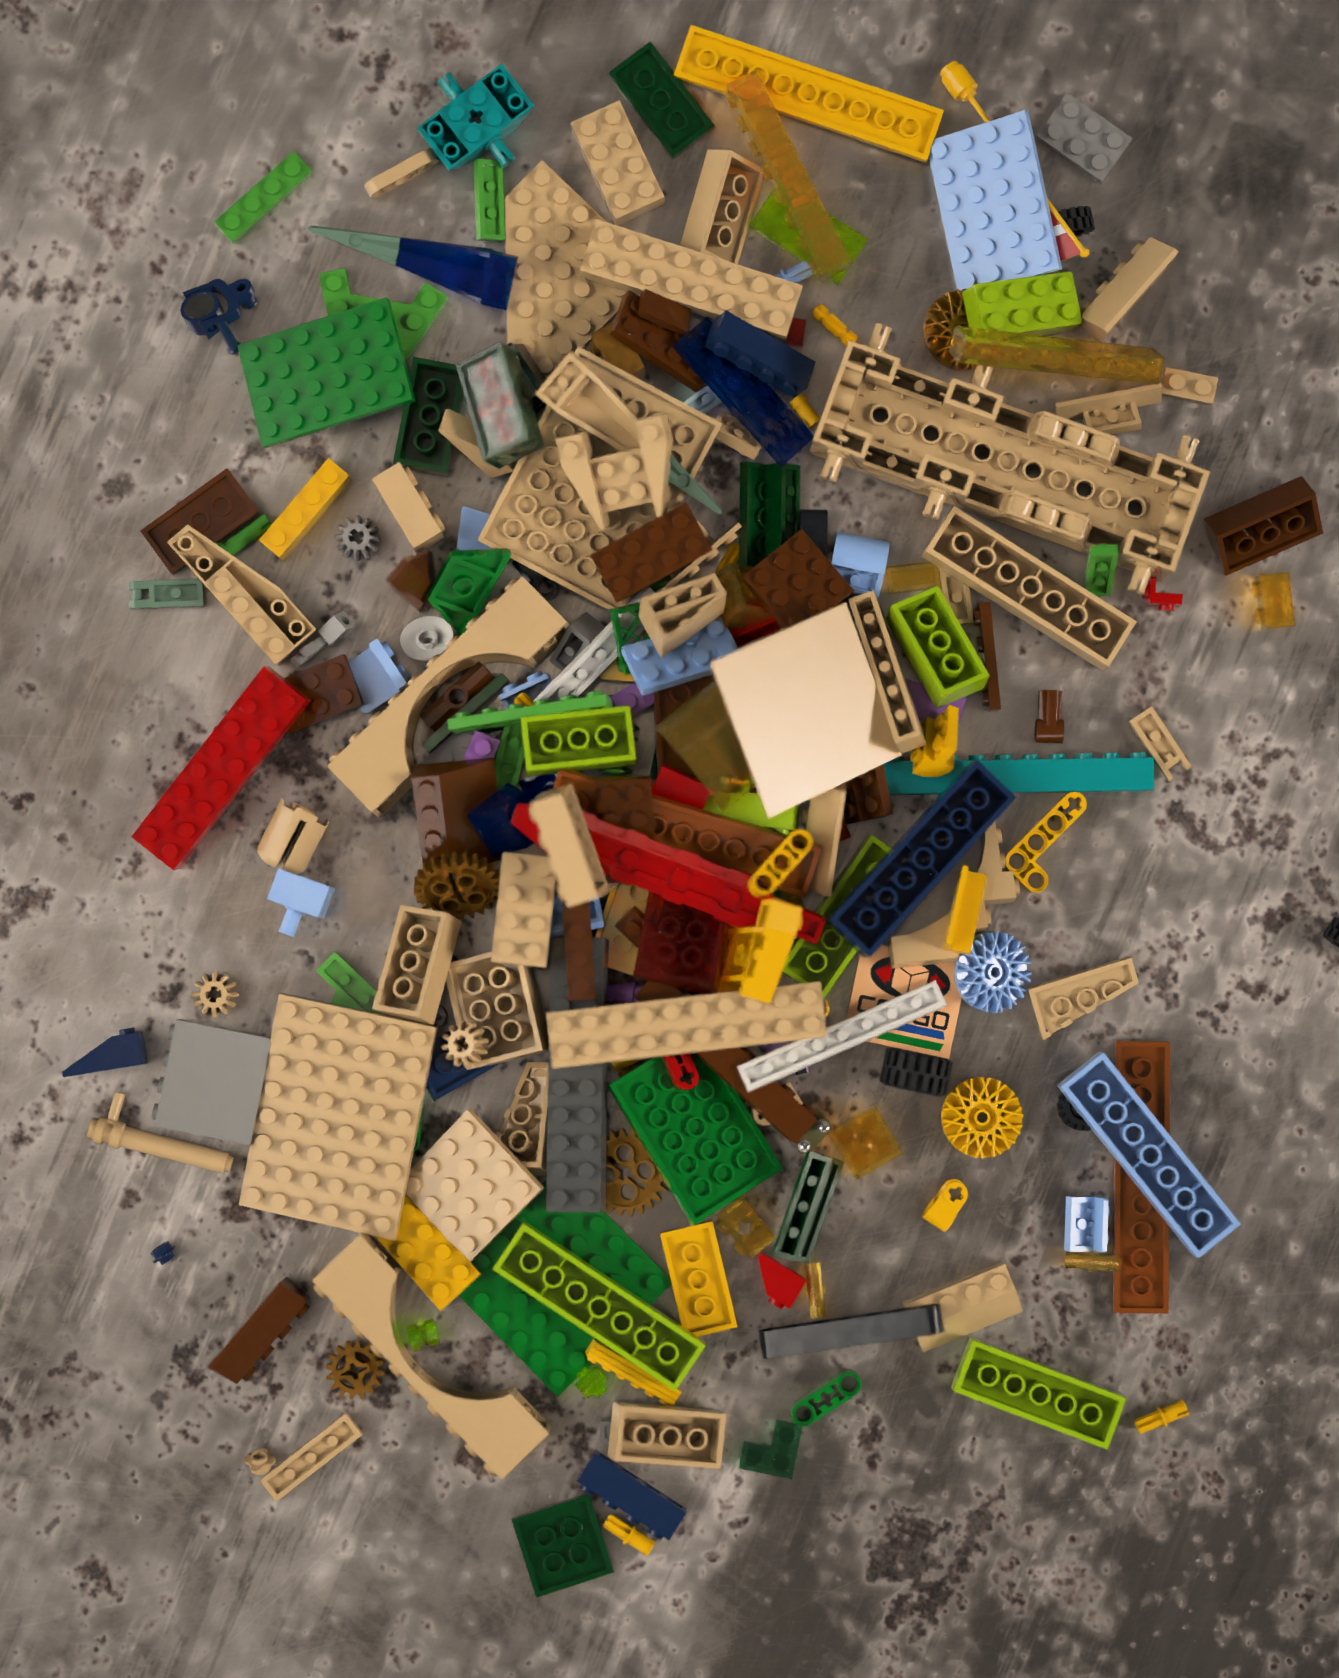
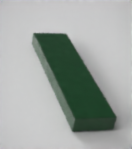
M500 673L457 713L471 712L474 715L509 683V680L503 673ZM448 721L422 743V746L428 753L433 752L454 733L448 730Z

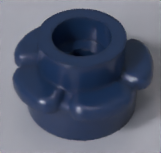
M169 1241L164 1242L150 1253L154 1258L152 1262H160L161 1265L165 1264L175 1256L173 1251L176 1247H172Z

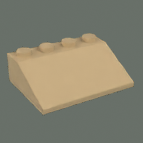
M492 951L450 963L446 983L456 1026L458 1027L460 1021H465L467 1025L470 1022H474L477 1026L476 1030L481 1028L485 1031L481 1038L488 1039L489 1041L487 1044H482V1048L486 1049L488 1053L486 1055L479 1054L481 1062H473L471 1067H466V1070L548 1052L549 1036L533 967L492 963ZM465 1040L462 1041V1045L467 1049L469 1044Z

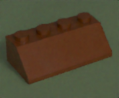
M1302 476L1204 518L1208 540L1225 576L1323 534L1316 493Z
M285 1277L208 1367L236 1384L242 1379L247 1382L257 1370L253 1365L259 1358L265 1361L275 1349L271 1346L275 1339L278 1337L282 1340L292 1329L289 1325L295 1316L300 1319L310 1308L306 1303L311 1297Z

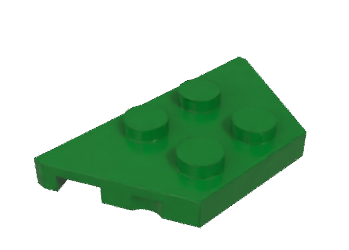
M510 549L450 551L426 596L431 605L440 611L446 622L455 628L459 636L467 630L465 627L469 621L478 616L512 555Z

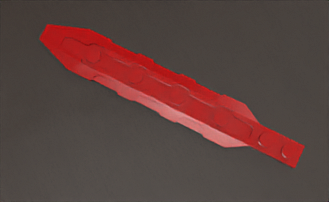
M518 803L511 824L543 849L539 841V833L541 832L538 823H534L530 815L529 808L532 807L531 804ZM582 810L603 873L611 876L613 880L626 885L633 884L659 894L663 899L678 905L685 904L713 915V918L738 928L756 926L762 900L774 899L797 906L776 898L772 892L762 898L753 896L748 890V881L752 876L751 874L735 868L728 869L700 858L696 853L683 848L680 850L648 838L646 834L633 829L626 830L600 820L596 815ZM757 877V887L764 891L767 890L768 888L765 886V884ZM802 908V925L796 932V937L817 944L827 917Z

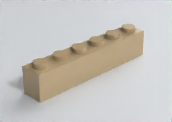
M872 590L848 599L895 744L901 754L927 745L880 601L875 591Z

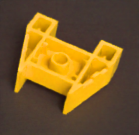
M774 899L762 900L756 926L738 928L727 923L724 938L729 939L728 951L724 950L722 953V961L725 962L722 976L719 977L718 993L740 991L739 995L768 1004L771 1003L796 932L802 925V908Z

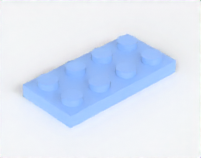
M721 616L663 658L660 657L650 638L623 646L621 653L641 695L644 696L712 675L714 672L710 662L739 649Z

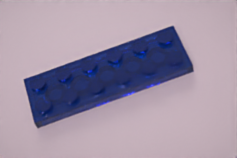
M706 317L672 347L776 463L783 467L814 438V435L767 383L762 382L757 376L748 371L739 369L734 363L715 355L713 351L704 347L713 323Z

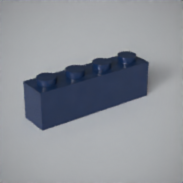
M727 310L713 320L704 346L713 351L715 355L727 359L739 369L748 371L757 376L762 382L771 384L781 390L783 394L793 398L808 388L816 363L814 360Z
M596 1449L577 1479L581 1483L579 1487L592 1496L594 1493L604 1498L602 1502L613 1510L621 1509L627 1513L625 1517L636 1525H639L641 1522L649 1528L648 1532L659 1540H662L663 1537L670 1540L687 1513V1508Z

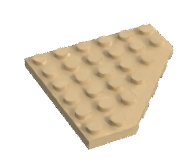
M541 160L505 197L507 343L524 344L545 378L548 379L570 351L575 353L577 347L584 349L592 341L591 333L605 327L617 315L626 291L581 277L580 268L596 220L607 221Z

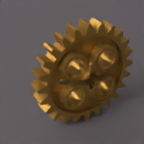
M454 851L451 857H447L443 853L441 854V860L432 857V865L423 863V869L417 870V876L414 877V896L417 898V903H422V909L429 908V910L447 912L454 917L459 916L461 920H464L467 914L471 918H475V912L483 915L484 908L493 909L492 903H497L500 870L495 869L494 863L487 864L486 857L478 860L476 853L471 858L467 857V852L465 851L461 856H457Z
M624 1128L620 1129L619 1137H617L614 1131H610V1140L606 1139V1167L612 1168L615 1176L611 1182H606L607 1213H611L614 1208H617L618 1216H622L624 1209H627L629 1217H632L636 1208L640 1214H643V1205L652 1209L654 1208L652 1199L656 1201L662 1200L658 1191L666 1192L668 1190L662 1185V1182L665 1181L641 1141L636 1137L633 1129L629 1135H626ZM621 1146H627L631 1149L632 1155L628 1161H623L618 1156V1150ZM608 1157H613L623 1168L630 1166L632 1168L630 1173L642 1181L646 1188H641L631 1177L624 1179L622 1177L623 1171L612 1164ZM642 1163L650 1164L653 1169L652 1175L649 1178H644L639 1173V1167ZM625 1184H631L635 1188L634 1198L627 1199L623 1196L622 1188Z

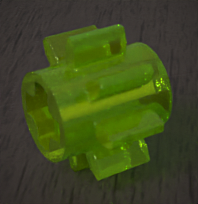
M596 1365L591 1369L585 1366L576 1375L579 1380L575 1383V1386L586 1398L589 1399L594 1394L598 1399L607 1391V1387L604 1384L608 1381V1378Z

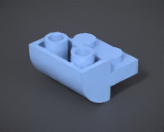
M837 531L831 564L852 587L853 593L864 594L874 590L879 598L890 542Z

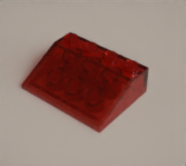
M649 891L634 968V977L690 992L717 994L730 924L713 918V915L685 904L678 905L665 900L661 895Z

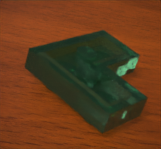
M776 1419L771 1445L744 1440L739 1469L792 1480L803 1427L793 1422Z

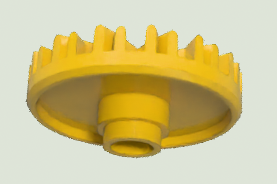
M972 1077L960 1082L948 1093L942 1106L941 1123L945 1136L957 1150L974 1158L995 1157L998 1154H1002L1003 1151L1010 1149L1011 1145L1016 1142L1015 1140L1020 1135V1129L1023 1126L1022 1106H1020L1018 1097L1006 1084L994 1078ZM984 1112L987 1115L985 1122L977 1120L979 1113Z

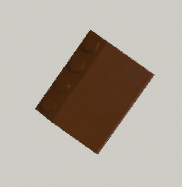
M494 757L412 765L411 779L422 862L432 865V857L441 860V854L444 853L447 857H451L454 851L457 856H461L465 851L467 852V857L470 858L476 853L478 860L486 857L487 864L501 860L505 847Z

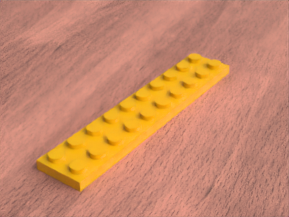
M694 25L690 26L674 72V76L682 81L924 163L927 162L944 112L942 109Z

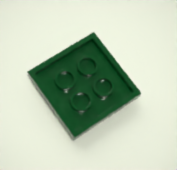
M588 1493L512 1517L511 1521L536 1598L614 1573L599 1521Z

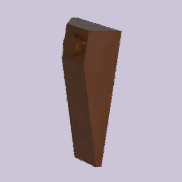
M426 548L423 552H417L415 556L412 554L403 558L386 579L395 593L418 612H421L423 609L427 611L432 606L426 596L436 579L432 551Z

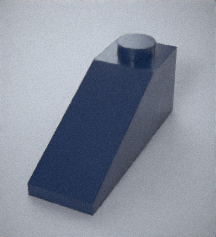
M135 1027L118 1030L119 1035L111 1036L65 1069L62 1072V1076L68 1077L147 1064L143 1031L135 1033Z

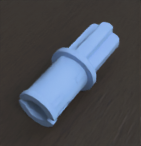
M804 261L785 271L781 269L780 273L775 276L797 283L810 277L812 270L807 261Z

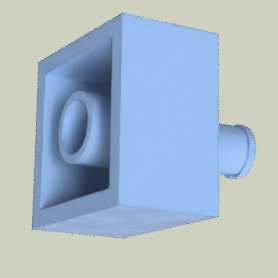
M278 868L267 897L268 900L285 905L287 909L278 932L295 937L302 914L305 915V913L317 918H324L335 888Z

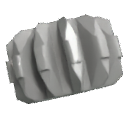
M356 515L355 523H352L349 517L345 518L348 526L344 527L341 524L337 526L343 534L334 535L335 540L343 541L336 546L338 551L346 549L344 557L347 559L353 552L355 561L360 560V553H363V556L369 559L370 555L367 550L370 549L373 552L378 550L372 542L381 541L379 536L373 535L379 531L378 527H370L372 522L370 518L365 519L362 523L360 515ZM358 532L359 535H364V538L361 537L363 542L357 544L355 541L351 542V539H354V533Z

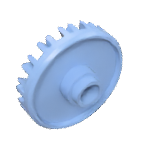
M995 931L982 932L974 936L970 955L959 954V958L955 963V983L959 994L971 1007L985 1012H1003V1009H1012V1005H1017L1015 1002L1017 998H1024L1022 992H1027L1024 985L1025 982H1031V979L1027 976L1032 974L1031 971H1027V964L1031 965L1032 963L1031 961H1026L1029 955L1022 951L1026 947L1020 945L1021 942L1019 940H1014V936Z

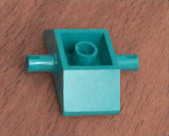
M502 63L467 90L461 88L450 72L445 74L446 81L441 77L437 84L443 89L451 102L417 127L419 133L449 171L473 162L488 150H490L502 168L508 166L507 160L509 163H512L516 157L502 139L520 125L535 105ZM480 117L481 123L472 122V119Z

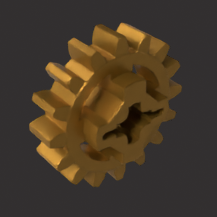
M360 1339L357 1340L355 1346H352V1343L348 1340L345 1343V1349L340 1345L336 1347L338 1355L333 1353L329 1355L333 1363L327 1364L325 1368L332 1370V1373L327 1375L326 1379L334 1380V1384L331 1386L332 1390L337 1387L341 1389L339 1396L342 1397L347 1392L349 1393L350 1400H353L355 1394L358 1393L359 1397L364 1399L366 1390L370 1394L375 1392L373 1384L381 1385L382 1381L377 1377L385 1374V1370L379 1369V1366L384 1364V1359L377 1360V1355L370 1351V1342L363 1347ZM357 1352L363 1353L369 1360L362 1359L358 1356ZM346 1355L345 1366L338 1369L341 1357ZM353 1363H355L356 1367H364L358 1373V1376H356L355 1372H347ZM373 1370L371 1380L365 1385V1374ZM342 1380L350 1381L353 1387L346 1385Z

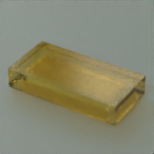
M931 562L887 566L885 569L887 594L928 590L935 586L942 587L939 567Z

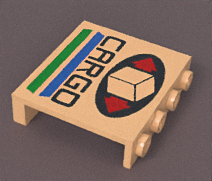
M883 944L871 957L864 958L859 955L846 1019L936 980L947 1003L946 1007L866 1042L949 1059L962 1000L955 983L954 972L956 962L891 969L889 947Z

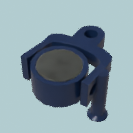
M215 279L207 284L182 292L186 299L182 303L180 311L189 330L196 335H206L208 339L220 332L228 346L227 352L230 354L238 353L237 345L241 343L237 342L229 324L240 318V305L243 309H251L257 304V299L254 295L255 290L248 279H240L227 285L223 280ZM214 293H218L226 299L228 304L226 313Z

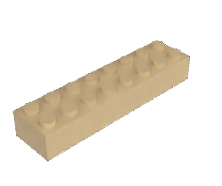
M599 219L596 220L580 268V274L583 278L626 292L631 290L638 296H640L644 289H648L691 309V313L713 320L727 310L784 343L803 285Z
M955 506L948 512L921 555L929 562L1102 671L1110 666L1137 622Z

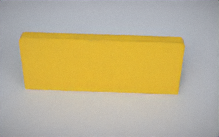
M963 865L958 874L943 949L970 955L987 875L968 871L969 866Z

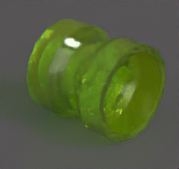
M433 1318L425 1320L421 1325L411 1324L406 1326L413 1352L422 1350L427 1345L432 1347L440 1345L438 1330Z

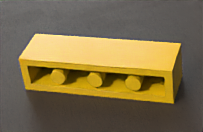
M328 458L259 541L284 561L352 481L351 477Z

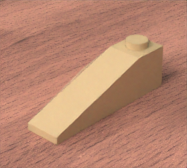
M527 1062L515 1089L516 1095L510 1109H507L503 1116L505 1120L500 1131L496 1132V1136L532 1175L547 1176L548 1062Z

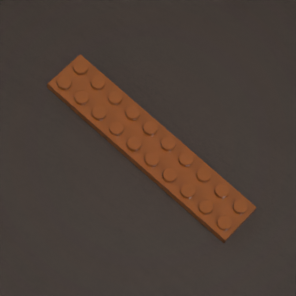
M559 769L554 788L572 783L581 810L594 814L598 818L595 789L596 777L571 769ZM652 794L656 841L679 850L683 848L696 853L700 858L728 869L735 868L753 875L788 836L787 834ZM793 837L792 844L794 848L803 850L804 843L802 839ZM812 843V847L775 889L806 898L822 845ZM775 857V867L779 870H785V860L781 857ZM758 877L765 884V886H768V882L765 878Z
M1115 1041L1114 1066L1170 1135V1042ZM1114 1158L1113 1312L1169 1314V1226Z

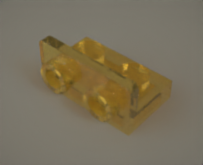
M1289 572L1270 575L1259 574L1256 576L1255 581L1252 582V593L1254 598L1257 597L1259 608L1255 609V618L1257 624H1261V630L1294 627L1295 618Z

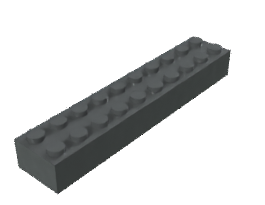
M550 938L549 1013L608 1006V939L592 938L596 1000L569 1002L564 938ZM549 1042L546 1212H605L607 1063L553 1069Z

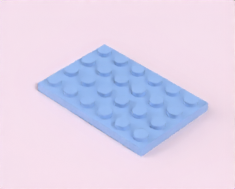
M1023 110L934 139L929 153V160L957 289H968L974 284L1039 276L1061 270V260L1029 112Z

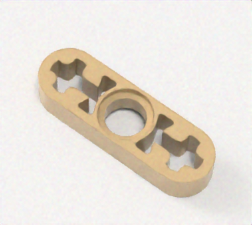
M432 148L425 149L370 179L364 187L372 199L377 198L432 168L439 160Z

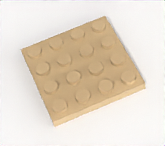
M468 1109L410 1169L406 1195L448 1241L472 1262L544 1187L472 1109Z

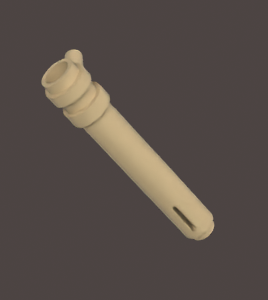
M114 1093L107 1118H92L87 1138L92 1139L93 1143L96 1144L107 1143L112 1148L119 1149L123 1147L223 1174L225 1171L230 1172L233 1165L234 1157L229 1156L230 1153L128 1127L126 1123L119 1122L118 1118L125 1095L122 1093Z

